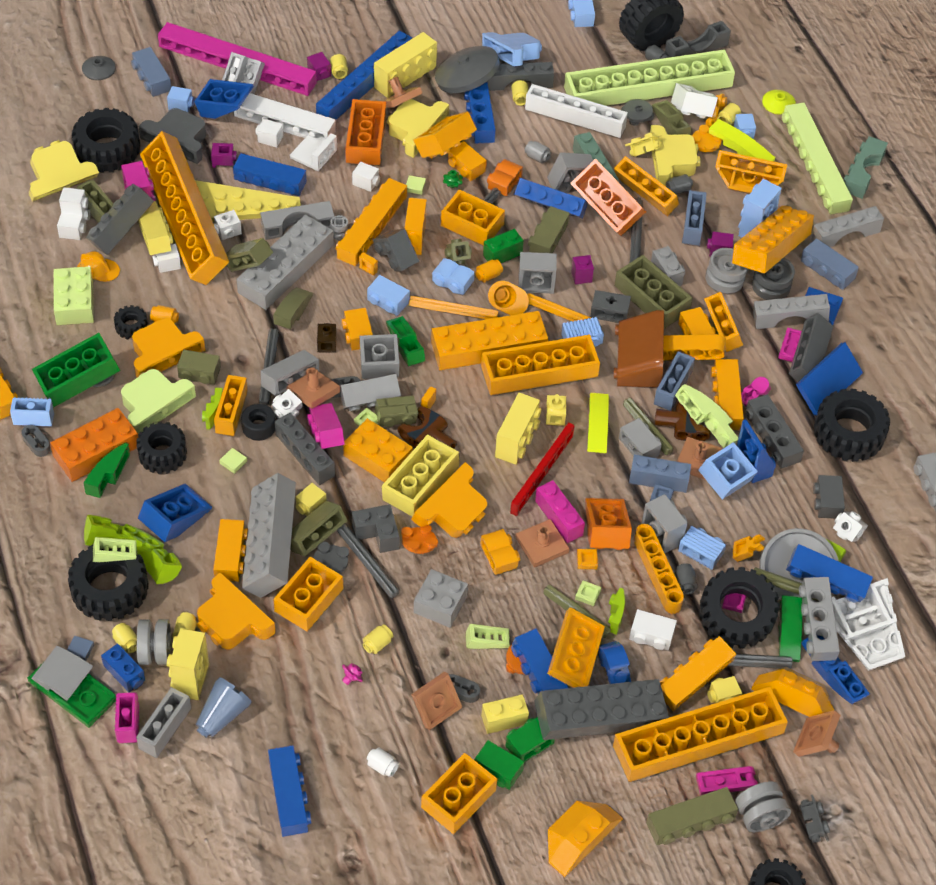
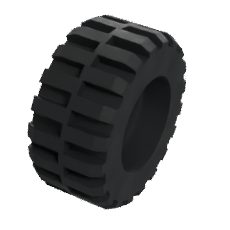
M631 0L629 3L627 2L625 9L621 12L622 17L619 19V28L626 39L637 50L646 51L652 45L660 48L661 45L666 44L667 40L673 38L675 33L679 31L680 25L683 23V7L678 0Z
M104 108L103 110L94 109L93 112L85 113L84 117L81 116L73 126L72 141L78 161L80 163L86 161L94 163L100 173L122 170L121 165L132 163L131 161L134 162L140 152L137 123L124 111L119 112L115 108L113 110L109 108ZM102 138H116V140L108 143L96 142Z
M851 388L850 390L841 389L839 392L830 393V396H826L822 403H820L814 422V435L817 438L818 444L820 446L823 445L822 449L827 453L830 452L831 456L835 458L840 457L843 461L852 460V462H858L859 459L864 461L869 459V457H874L882 449L890 426L889 413L884 408V404L881 401H877V397L874 395L870 396L863 390L860 392L857 389ZM837 420H856L866 430L859 432L850 431L842 427Z
M93 545L88 547V550H82L78 554L79 558H74L72 561V566L68 571V584L72 600L76 604L77 609L83 611L87 617L93 616L95 620L99 621L102 618L106 619V621H112L113 618H118L119 620L124 618L126 614L131 615L134 613V608L138 609L143 604L142 600L146 599L147 590L149 589L147 571L144 560L137 551L136 559L93 562ZM125 547V552H129V547ZM116 572L127 577L120 586L114 589L99 590L91 586L92 581L104 573Z
M734 567L727 568L726 573L724 571L718 572L716 577H712L708 581L707 586H705L699 605V616L703 618L701 622L703 628H708L707 634L711 638L713 636L717 638L720 636L728 643L730 648L738 645L739 649H743L747 644L752 647L757 645L758 641L762 642L766 639L775 625L780 609V603L777 602L779 599L778 593L773 592L774 585L771 582L767 583V577L763 574L759 576L756 574L757 571L753 569L745 571V567H739L738 570H734ZM734 593L749 597L757 607L758 614L756 618L748 622H737L730 619L721 609L720 602L722 598Z

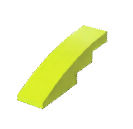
M718 119L709 128V134L722 139L723 145L737 151V154L775 161V157L762 145L734 126Z
M590 393L587 452L607 453L609 394Z

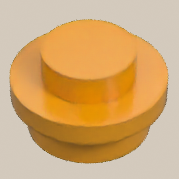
M721 93L716 95L718 97L716 107H719V110H723L727 106V97Z

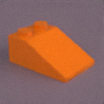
M585 498L590 548L629 549L632 527L624 499Z

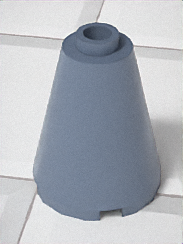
M219 677L215 681L196 722L198 727L196 731L205 738L208 735L213 737L248 708L252 701L242 691L239 692L235 689L233 684Z

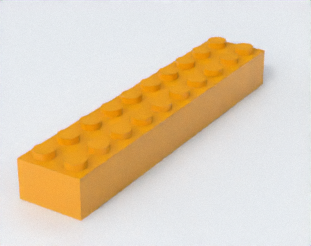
M161 131L140 153L144 166L148 168L150 180L153 182L155 193L190 279L207 285L229 263V260L178 139Z

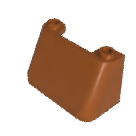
M664 310L651 311L620 320L619 324H615V335H619L618 368H614V379H617V386L658 387L663 377Z

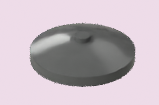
M473 46L462 49L446 58L439 65L435 72L436 83L442 91L447 93H462L475 89L487 82L497 72L500 64L499 57L496 51L488 46Z

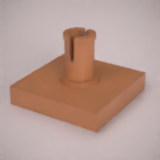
M399 77L388 80L394 95L383 100L386 102V108L395 107L422 94L421 88L414 87L403 90L398 79Z
M313 367L306 370L305 376L287 386V390L289 389L302 403L311 409L340 393V386Z
M687 437L677 462L691 464L690 475L705 479L698 471L706 459L723 448Z
M551 519L516 533V540L534 568L569 553V547Z
M446 672L441 673L411 694L423 724L428 730H431L462 708L451 678Z
M834 710L806 718L793 752L799 757L827 750L829 753L836 752L839 748V743L832 739L841 715Z

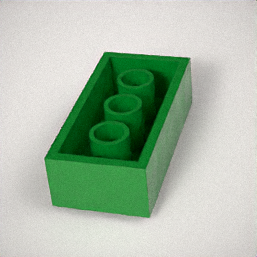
M100 333L89 337L32 369L47 399H51L53 408L121 371Z

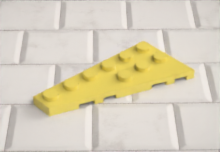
M196 181L212 222H214V216L232 210L235 211L239 220L261 218L260 212L301 206L300 197Z

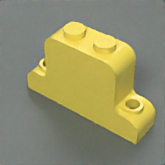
M413 99L399 104L396 111L389 115L387 119L389 134L403 141L402 145L405 146L406 155L414 158L419 151L413 139L448 117L449 104L438 101L429 107Z
M651 125L650 133L654 132L655 135H662V137L658 138L661 146L651 151L656 180L666 186V182L673 177L684 174L693 176L696 172V167L700 166V156H697L698 144H695L693 136L688 134L668 135L663 126Z
M54 141L49 147L44 148L41 146L34 149L30 164L37 180L30 183L29 196L32 202L62 191L63 187L69 188L98 176L99 171L92 162L80 163L69 142Z

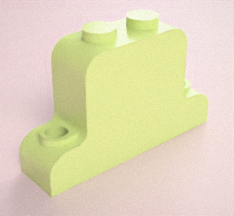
M150 369L140 374L138 378L125 384L121 389L123 405L131 412L127 420L138 434L140 431L143 432L144 427H150L152 423L157 424L196 397L195 385L191 381L181 379L176 383H171L156 369Z

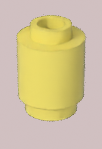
M342 54L332 56L330 64L333 76L337 79L345 78L348 73L346 57Z
M519 80L511 86L512 97L517 105L523 106L526 104V94L529 90L528 84L525 81Z
M729 103L718 114L717 120L720 119L732 125L736 114H741L739 106Z
M188 612L181 613L177 617L172 637L178 636L180 629L195 631L197 625L195 615Z
M126 623L116 625L112 630L115 642L127 653L135 652L137 650V635L133 629L126 625Z
M384 624L377 626L363 638L364 649L368 653L377 654L391 642L393 638L392 631Z

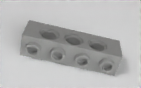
M829 577L804 578L802 585L799 586V597L803 598L801 612L802 616L806 618L804 633L808 635L809 640L806 644L807 653L811 654V661L836 660L840 651ZM812 598L819 600V602H814ZM814 617H819L822 621H817ZM817 636H823L825 640H820Z

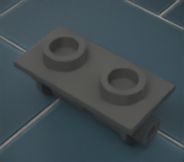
M812 794V801L809 802L806 799L801 801L800 805L804 821L813 820V822L805 824L809 839L816 843L821 841V837H825L828 842L827 833H830V828L827 820L823 821L821 815L824 813V808L821 801H817Z

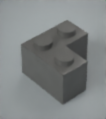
M405 229L389 230L373 239L374 249L380 256H388L389 265L394 271H403L419 262Z
M391 504L352 511V527L355 536L359 540L376 537L380 553L399 550V533Z

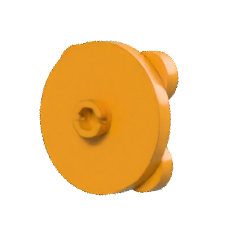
M701 125L699 130L691 135L694 138L695 144H698L699 151L713 152L721 146L722 139L709 134V126Z

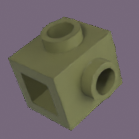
M462 239L451 240V244L446 245V259H450L458 265L465 264V260L471 259L472 251L468 241L462 242Z

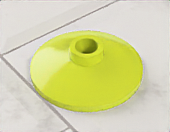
M771 90L763 96L762 104L767 111L782 115L785 106L796 104V101L786 91Z

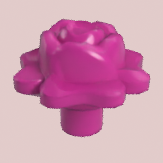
M353 663L348 666L342 665L345 673L342 681L345 684L349 685L351 681H363L361 676L362 670L358 665Z

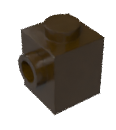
M318 324L317 352L336 353V324Z

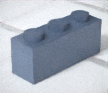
M148 47L133 52L131 65L134 70H137L140 81L143 80L146 91H149L152 97L169 92L171 89L170 78L152 48Z
M689 190L682 243L700 245L706 192Z
M817 238L803 249L801 262L843 290L856 279L859 267Z
M679 351L677 352L656 390L654 405L672 410L678 399L675 396L682 385L687 383L693 372L694 357Z
M634 454L629 483L654 487L657 484L674 489V491L686 493L691 464Z

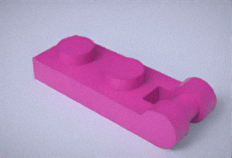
M752 766L696 773L700 796L728 787L730 792L743 791L758 784L757 780L754 779L755 770ZM741 777L746 778V781H742Z

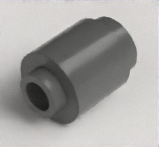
M656 45L649 46L645 51V58L648 61L670 58L667 52Z
M687 174L671 178L666 182V187L676 195L688 192L693 186L692 178L688 177Z
M688 563L677 566L675 576L683 594L689 595L694 593L698 588L695 569Z

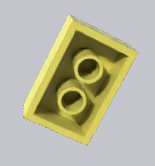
M518 393L497 433L496 458L517 465L520 458L523 459L526 452L525 447L527 444L530 445L533 438L532 433L534 430L537 431L540 425L538 418L542 409L539 408V399Z
M180 629L178 636H175L173 639V653L169 654L167 659V667L170 668L169 677H171L170 687L188 695L190 699L199 700L209 667L205 633Z

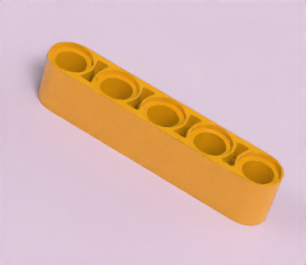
M717 334L664 335L663 360H673L678 351L694 357L695 360L721 359L725 355L726 338Z
M641 524L636 528L634 544L665 611L670 614H676L682 607L683 592L653 528L648 524Z

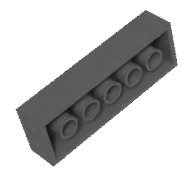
M659 679L541 691L534 700L543 740L624 732L669 718Z

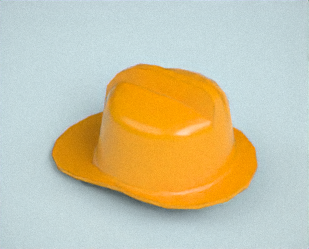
M96 251L81 254V261L77 265V267L91 266L92 278L103 282L116 279L120 273L119 265L116 262L104 258L102 254Z
M497 281L489 289L488 300L490 304L506 314H521L528 308L529 297L527 293L510 282Z

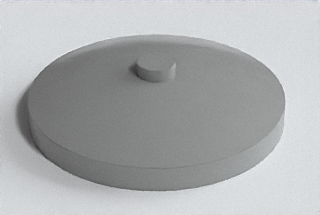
M795 528L780 532L767 543L760 557L759 568L803 583V577H794L786 570L793 550L798 544L836 561L839 560L835 550L824 537L807 529ZM774 586L773 592L778 593L779 602L782 595L799 597V594Z

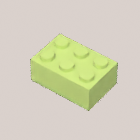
M91 266L54 269V315L56 325L94 323Z

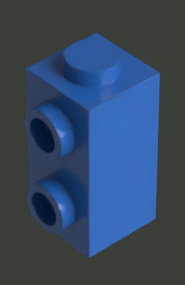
M118 643L101 655L103 666L128 693L133 689L139 688L145 681L143 669Z

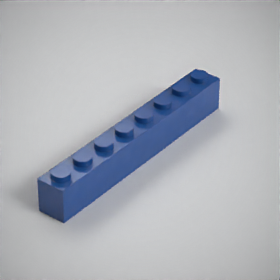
M399 30L316 103V114L337 120L351 107L352 99L359 100L374 87V62L405 44L412 37Z

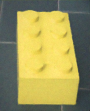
M422 32L374 62V88L388 98L394 94L388 80L399 77L402 88H404L427 72L432 71L436 67L437 42Z
M426 435L382 485V499L413 517L415 511L459 467V452Z

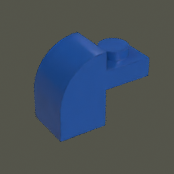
M613 641L600 645L598 649L600 664L606 668L609 684L631 682L628 669L630 663L622 644Z

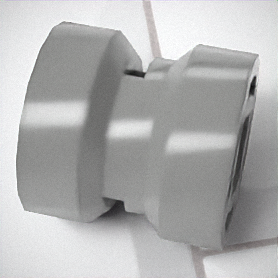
M342 215L334 216L330 221L335 240H342L348 230V220Z

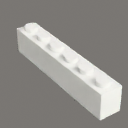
M534 84L531 85L526 94L525 110L621 138L625 130L628 112Z
M249 93L240 108L234 111L235 117L261 124L263 119L283 124V132L302 138L310 135L322 141L330 133L335 134L336 132L335 119Z

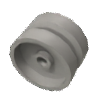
M720 248L714 251L710 257L705 275L706 282L712 289L726 294L739 291L744 285L745 276L748 272V268L732 264L734 250L732 248Z
M139 619L137 627L138 665H150L153 661V656H155V661L158 665H167V659L172 649L170 620L158 619L154 631L153 623L150 619Z
M770 781L756 784L743 791L736 798L735 804L740 814L744 815L743 822L749 832L755 833L771 829L784 822L790 816L791 810L786 800L782 799L783 793L777 782Z

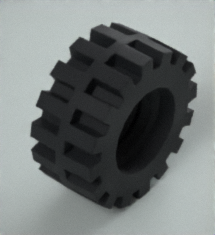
M130 305V307L124 306V309L120 308L119 312L116 311L114 316L116 333L120 334V337L123 338L125 336V339L129 340L137 330L147 327L148 319L144 309H140L139 306L134 307V305ZM129 320L138 321L137 323L132 325L125 324V322Z

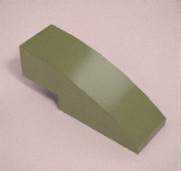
M668 100L652 104L658 120L668 135H691V126L683 120V113Z
M297 287L293 289L283 299L273 314L274 324L291 329L295 321H299L313 293Z

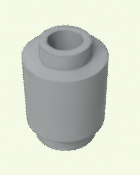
M529 141L525 147L527 156L540 163L547 162L551 157L550 148L537 141Z

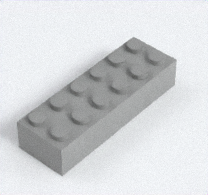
M305 214L270 247L273 253L262 264L248 268L237 278L238 293L267 310L334 245L333 230Z
M279 473L256 485L251 491L252 497L249 509L250 517L242 589L260 598L287 584L296 482Z

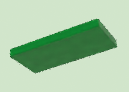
M40 666L27 677L28 682L88 728L116 702V694L89 673L68 700H65L51 689L49 691L31 679Z

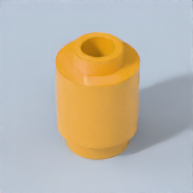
M497 259L487 261L476 267L475 275L479 281L485 283L500 276V273L503 272L502 264Z
M161 305L152 307L150 314L152 321L155 322L169 318L174 323L178 322L179 313L176 308Z

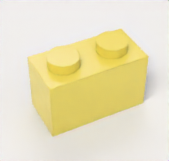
M523 694L482 704L481 717L487 734L523 726L528 720L529 711Z

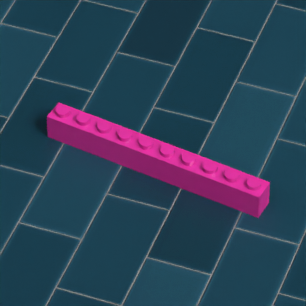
M169 22L158 33L159 47L225 69L231 52L265 63L260 77L261 81L309 96L317 84L316 71Z

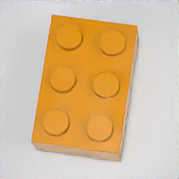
M467 111L444 118L413 139L422 158H434L439 154L443 156L449 153V149L459 146L461 140L472 137V133L477 128Z
M459 189L441 211V226L484 246V241L495 237L504 225L505 210Z
M368 418L344 441L345 445H343L344 457L384 483L413 451L412 446Z
M309 557L273 599L274 612L308 632L343 590V576L314 558Z
M464 753L422 795L421 808L454 835L496 791L497 778Z

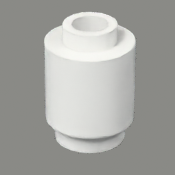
M380 747L376 750L372 749L366 758L369 767L388 777H392L400 764L394 756Z

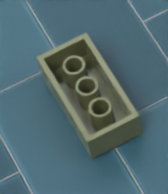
M644 255L616 272L614 286L624 295L631 296V301L644 313L664 310V329L679 320L680 312L691 309L693 298Z

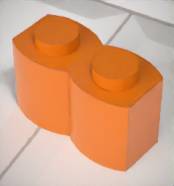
M506 159L501 163L499 162L495 171L490 173L487 178L488 189L497 188L502 195L508 196L522 177L523 166Z

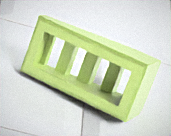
M95 537L93 562L136 559V540ZM125 547H129V552H125Z
M469 624L466 630V648L490 649L510 647L508 628ZM498 635H502V641L499 640Z

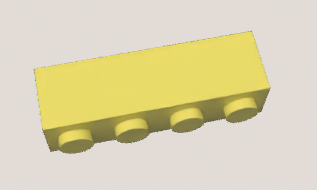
M154 201L138 219L150 255L171 251L170 244L173 243L162 208L158 207L156 201Z

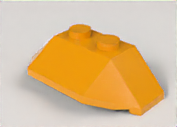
M719 150L715 168L728 189L750 194L755 184H759L763 179L777 186L784 181L787 164Z
M788 667L758 675L751 687L753 691L771 687L779 703L808 717L834 711L824 684Z
M576 801L548 828L549 864L562 876L566 877L623 818L607 804Z

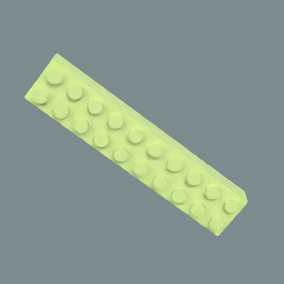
M718 50L565 73L564 88L568 95L608 106L627 103L633 99L648 100L673 96L676 83L692 86L698 91L732 87L735 71L726 51Z

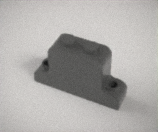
M173 108L159 122L145 120L139 125L140 139L151 143L163 131L178 139L187 160L195 164L202 160L203 147L201 142L206 137L205 121L202 118L181 109Z

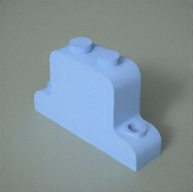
M494 32L482 33V46L493 48L499 59L512 66L523 65L525 60L540 58V52L542 51L540 40L526 33L504 35Z

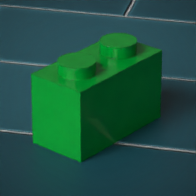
M515 229L485 240L483 256L487 261L497 259L500 263L520 256V252H523L524 240Z
M536 717L535 719L530 718L527 720L524 726L519 729L511 730L506 736L505 746L511 754L526 762L553 745L555 739L543 740L539 720Z
M489 740L474 759L497 778V786L505 787L508 790L512 788L523 772V760Z

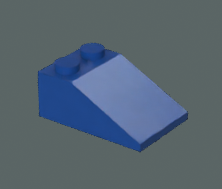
M210 79L194 102L201 117L216 119L238 110L254 86L249 83Z
M743 420L737 447L758 471L751 482L755 483L773 477L776 467L774 459L769 456L765 444L761 443L748 421Z
M183 484L145 500L138 519L161 540L167 542L181 535L212 509V506L188 485Z

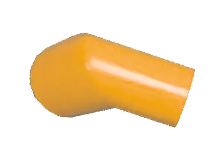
M715 106L713 116L708 117L705 121V125L709 126V128L717 121L719 107Z

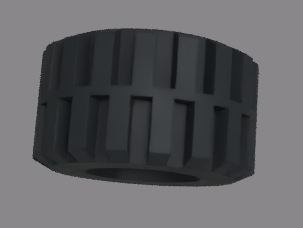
M162 421L158 422V424L152 423L150 427H144L143 432L140 431L138 434L139 438L136 441L138 456L141 465L146 470L149 469L152 473L156 471L158 474H162V472L168 474L171 470H178V466L181 467L183 461H186V439L181 428L178 429L177 425H171L170 422L164 424ZM158 446H169V448L164 450L155 449Z
M774 858L773 862L770 859L765 860L764 864L760 863L754 869L748 885H765L771 882L780 885H805L806 880L801 878L803 875L801 870L796 871V865L792 864L790 866L787 860L779 862V858Z

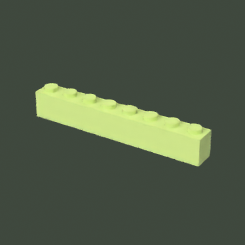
M805 103L786 105L784 113H782V121L786 124L788 133L792 136L794 145L799 150L800 158L805 162L806 170L809 171L812 182L815 183L817 192L823 199L824 207L828 209L830 215L850 211L853 199Z

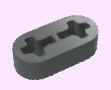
M35 425L25 426L22 429V437L26 445L36 456L44 457L50 452L48 439Z
M449 674L451 681L455 683L453 686L460 700L473 703L479 699L480 687L477 683L454 674ZM471 689H473L474 693L468 695L467 691L469 692Z

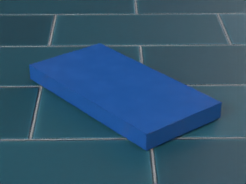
M843 342L805 375L796 386L812 413L817 415L820 403H822L826 396L849 387L863 374V371L846 342Z

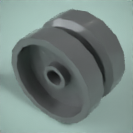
M784 257L765 274L754 271L752 288L756 295L765 300L787 297L795 275L793 264Z

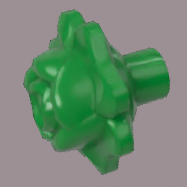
M451 170L448 174L443 175V183L447 184L450 188L463 184V176L459 175V172Z

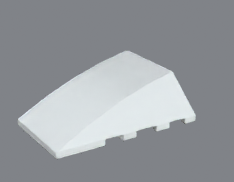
M888 578L870 584L865 599L860 603L850 602L846 597L838 600L832 597L836 631L868 671L905 658L900 631L897 629L896 614H894L892 607L893 600L891 594H889Z

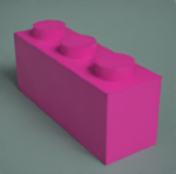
M332 403L318 405L313 409L309 407L310 414L307 415V419L316 443L319 442L322 449L345 445L343 429Z
M554 480L536 489L535 502L546 517L551 519L565 543L567 544L583 536L585 522Z

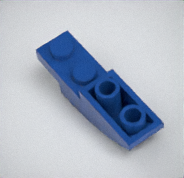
M817 636L818 639L825 640L823 636ZM808 638L803 640L801 643L806 651L807 641H809ZM839 657L836 660L812 661L811 664L820 676L849 703L854 704L869 696L870 693L846 661L842 662Z

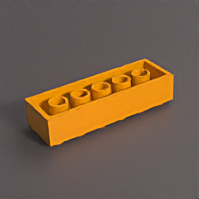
M787 205L781 206L734 244L732 264L765 274L811 235L814 215L804 210L792 209V207Z
M539 311L431 328V344L439 371L481 364L483 352L548 342V336Z
M590 334L483 352L481 359V368L490 395L598 377L600 361Z

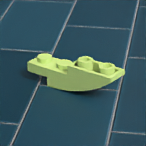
M686 384L682 385L675 396L688 411L691 418L697 424L704 422L723 448L733 442L736 444L738 437L729 426L733 420L727 413L700 391Z

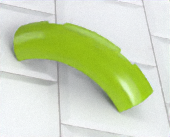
M87 515L84 528L85 545H93L95 537L136 540V551L142 556L146 571L152 576L156 584H165L178 576L182 565L173 552L168 553L163 548L164 544L131 525L125 524L121 526L112 523L110 518Z

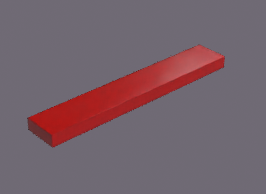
M568 422L511 502L510 513L512 515L518 516L574 436V424Z

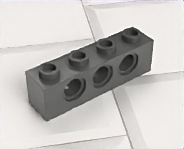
M766 394L748 400L745 409L746 418L752 422L755 432L760 435L780 469L801 462L804 450L769 395Z
M291 412L275 421L276 436L319 486L335 477V463L316 443Z

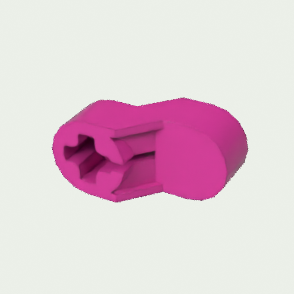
M758 377L751 385L743 389L741 397L742 404L745 407L748 400L770 392L771 386L768 379Z

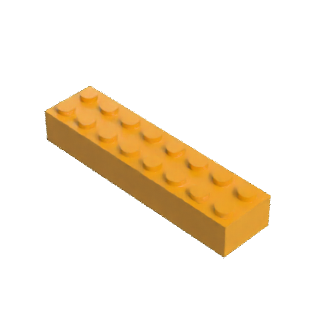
M766 687L615 734L613 748L628 782H632L784 734L788 721L771 687Z

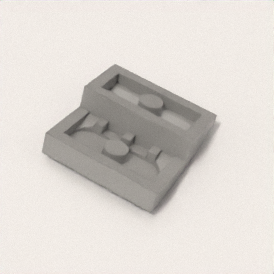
M231 52L222 80L253 84L254 87L250 93L255 94L265 63Z
M56 646L31 679L49 691L51 689L65 700H68L93 666L68 650Z

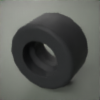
M259 403L252 404L242 412L241 425L246 437L261 441L268 439L275 432L276 417L271 407ZM257 420L265 421L264 423H261V424H254V423H252V422L257 421Z

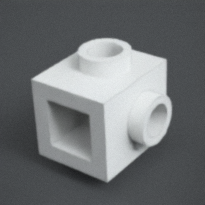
M234 210L214 216V227L221 240L242 234L241 222Z
M289 389L282 395H277L272 404L275 416L278 419L290 412L296 418L300 413L299 410L303 407L302 401Z
M851 511L840 513L834 521L836 524L833 529L838 531L836 534L840 538L855 542L859 540L868 525L860 520L862 517L859 514Z

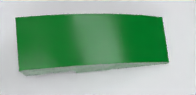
M401 316L386 321L390 334H397L398 351L408 367L424 362V348L418 342L415 331L405 318Z
M123 443L112 450L92 469L83 483L87 495L101 498L108 483L116 485L130 457L128 443Z
M782 595L780 601V622L778 625L779 656L792 657V662H800L802 598Z

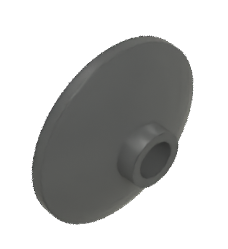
M106 56L90 57L82 65L83 74L91 80L107 79L116 70L114 61Z

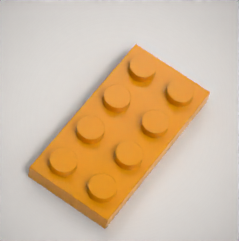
M570 607L565 613L547 674L573 688L588 686L605 626Z

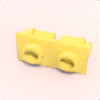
M654 132L648 133L642 139L641 137L631 139V143L625 144V146H630V155L637 157L645 154L646 151L650 152L658 149L661 146L658 138L662 137V135H655Z

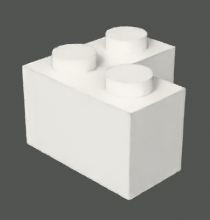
M676 83L671 103L678 110H681L683 114L690 115L694 113L697 117L706 118V116H713L718 97L712 93L698 91L692 86Z
M63 187L59 199L61 215L57 224L59 238L80 240L82 233L86 232V221L90 219L88 198L85 195V190Z

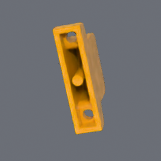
M169 318L155 321L153 324L137 330L132 335L134 351L139 356L134 360L136 378L150 369L162 372L177 365L183 349L195 352L205 351L204 338L199 332L193 331L182 334Z
M465 462L415 511L411 520L420 527L430 525L434 521L453 538H458L463 533L467 535L474 527L472 524L475 521L479 523L484 518L486 513L483 511L487 507V500L470 485L474 480L472 478L474 474L472 467Z
M219 573L212 579L210 593L213 597L198 608L197 626L201 632H206L215 645H220L222 648L230 650L251 634L261 640H267L276 633L275 622L223 574Z

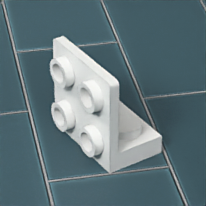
M330 133L327 138L321 141L307 135L290 154V158L319 171L337 151V136Z

